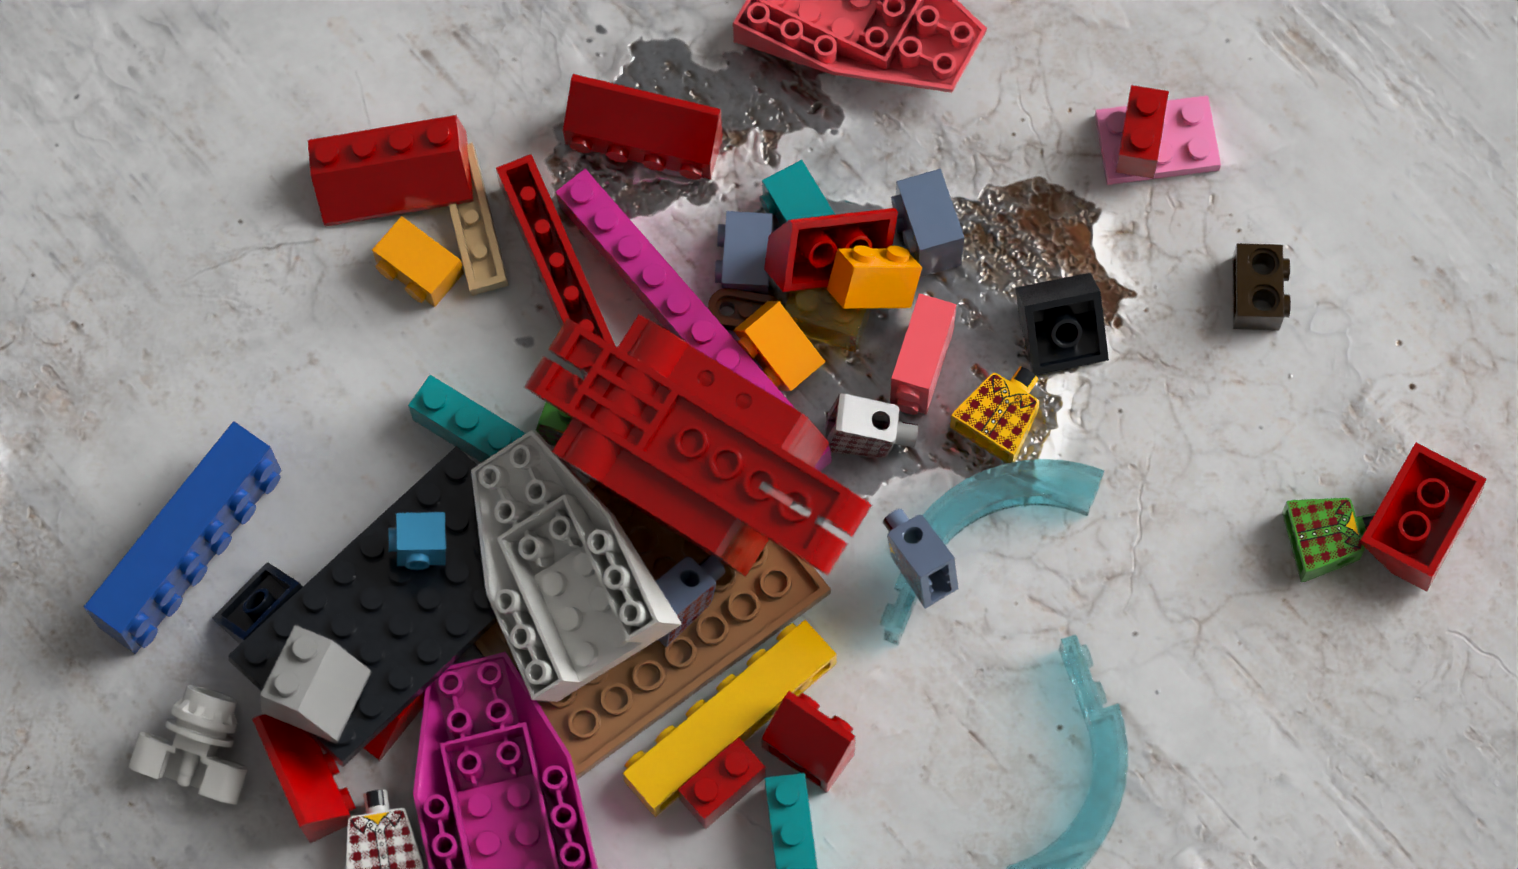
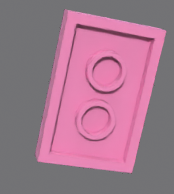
M1208 95L1168 100L1154 179L1219 171L1221 162ZM1127 106L1098 109L1095 111L1107 185L1152 179L1116 173Z

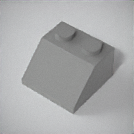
M295 625L260 694L262 713L337 743L365 687L371 670L333 640Z

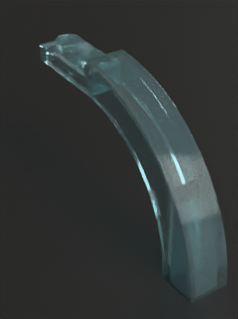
M1053 459L1022 460L1002 464L984 470L960 482L936 500L923 516L945 545L975 521L989 514L1013 507L1032 505L1052 506L1067 509L1088 517L1105 470L1087 464ZM901 572L894 589L900 592L895 605L887 604L880 621V625L885 627L884 640L899 645L918 599Z
M1077 635L1061 639L1059 652L1090 737L1092 774L1089 791L1078 815L1061 836L1044 850L1023 861L1006 866V869H1085L1100 851L1109 835L1122 802L1128 769V743L1124 720L1119 703L1103 708L1102 705L1107 703L1103 686L1100 681H1093L1089 670L1090 667H1093L1090 651L1086 644L1080 645Z

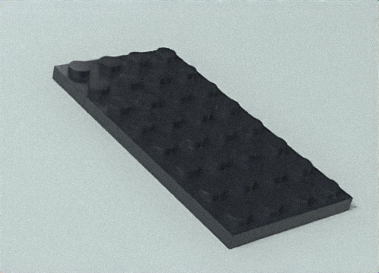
M457 446L228 655L229 662L262 692L296 625L333 640L371 670L365 687L337 743L303 730L342 767L356 756L498 621L485 589L471 470L478 465ZM445 512L446 564L430 565L428 568L421 570L397 566V552H389L388 528H396V513Z

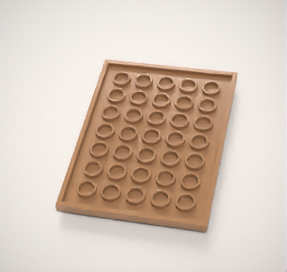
M589 481L586 483L588 488L615 516L655 581L685 557H691L697 564H700L709 556L705 551L594 482ZM768 540L746 577L721 562L725 573L715 581L716 587L712 603L667 647L659 640H656L560 701L536 700L570 753L577 780L831 594V588L816 569ZM497 621L473 645L483 657L506 652L521 675Z

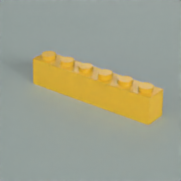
M806 620L802 621L798 626L792 623L784 628L776 637L778 642L768 651L764 648L757 651L746 662L747 669L737 677L734 674L726 677L716 687L718 692L707 702L701 699L686 712L687 719L676 728L674 725L668 726L656 737L655 742L657 744L647 753L643 751L637 752L624 765L626 770L622 773L624 782L654 817H657L679 798L678 789L739 737L745 742L773 718L788 691L798 696L837 664V654Z

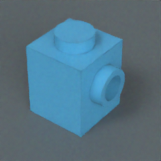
M445 512L396 513V528H388L389 552H397V566L421 570L428 568L430 565H445Z

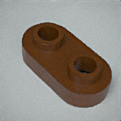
M723 288L713 293L710 297L708 309L726 330L733 331L767 301L779 300L770 295ZM728 306L734 310V313L730 316H724L721 314L720 309Z

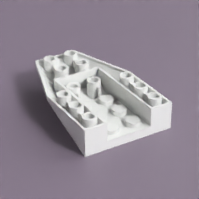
M531 430L473 468L471 474L486 595L532 700L558 702L681 626L682 623L615 516L563 460L552 453V447L535 430Z

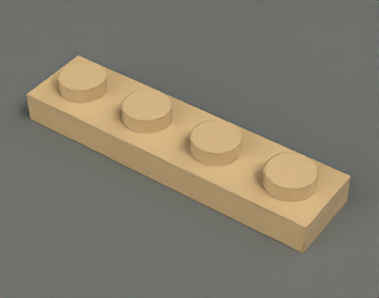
M473 143L467 144L474 202L458 205L456 203L449 204V209L469 291L473 296L509 286L476 150Z

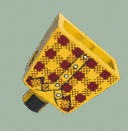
M1019 367L1010 381L997 373H992L953 412L950 428L1012 467L1038 412L1040 401L1029 394L1037 383L1038 377L1024 367Z

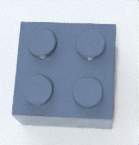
M941 168L896 181V195L891 196L892 207L898 211L895 232L903 233L905 244L902 247L907 249L922 266L920 277L961 266L964 235Z

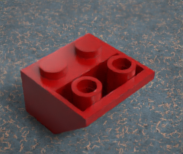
M788 691L761 738L762 748L796 772L805 773L809 781L825 792H828L855 755L856 736L851 733L853 728L836 715H833L830 719L818 710L820 705L808 695L800 693L797 696Z

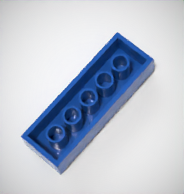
M235 421L231 423L84 605V608L98 628L134 654L141 647L146 648L154 640L158 633L157 626L165 616L170 617L178 610L183 601L181 596L190 585L195 586L202 580L207 572L206 565L215 554L220 555L226 550L232 540L231 534L239 524L244 525L250 520L256 510L255 504L264 493L269 494L279 483L281 478L279 474L282 470L269 445Z

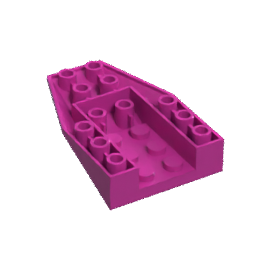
M503 652L451 665L425 690L413 790L429 869H599L572 757L538 702L532 700L523 678L508 654Z

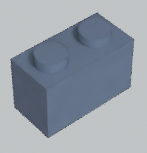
M726 211V224H718L717 247H724L723 260H716L715 283H722V289L732 288L769 295L770 276L764 270L768 236L773 233V213Z

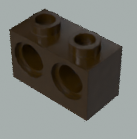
M1237 243L1232 257L1233 329L1280 330L1284 317L1290 316L1291 309L1290 294H1284V281H1289L1290 259L1283 258V245ZM1264 264L1271 272L1269 274H1259L1252 266ZM1264 300L1270 304L1271 309L1267 311L1259 310L1254 306L1253 302Z

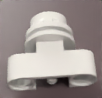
M188 685L184 697L173 705L171 714L177 718L166 720L165 727L176 733L174 741L155 734L139 732L128 768L155 779L165 776L176 780L181 786L187 787L190 785L199 788L198 794L224 803L237 804L248 768L236 762L218 757L216 752L218 746H233L234 739L227 735V733L236 732L238 723L234 712L238 701L214 690Z

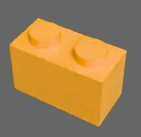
M403 216L396 221L372 249L376 261L375 268L388 280L393 281L396 278L406 285L405 291L419 303L426 300L436 307L464 274L461 260Z
M862 245L855 246L853 249L838 248L827 290L843 309L911 308L922 266L907 249L893 245L887 249H872Z
M767 301L733 330L739 337L737 341L752 359H756L763 368L762 371L781 391H792L825 363V360L780 301Z

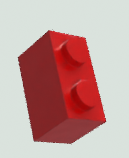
M1131 85L1116 173L1154 179L1169 91Z
M738 737L678 789L679 800L700 824L707 829L766 778V767Z

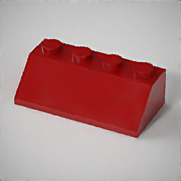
M572 74L563 125L565 145H569L571 149L580 153L588 154L594 151L606 154L609 159L617 162H627L628 160L640 162L646 168L654 171L669 169L679 172L680 175L688 179L699 180L702 177L711 180L723 140L721 109Z
M457 115L308 140L310 175L325 227L446 207L449 204L456 203L458 205L474 202L467 132Z

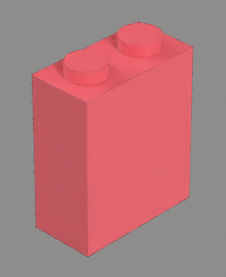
M919 293L891 378L890 404L899 406V411L911 415H916L918 412L927 414L953 335L957 304Z

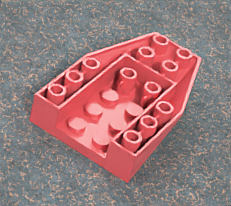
M746 0L733 22V38L735 43L837 76L950 93L955 89L987 31V28L958 0Z

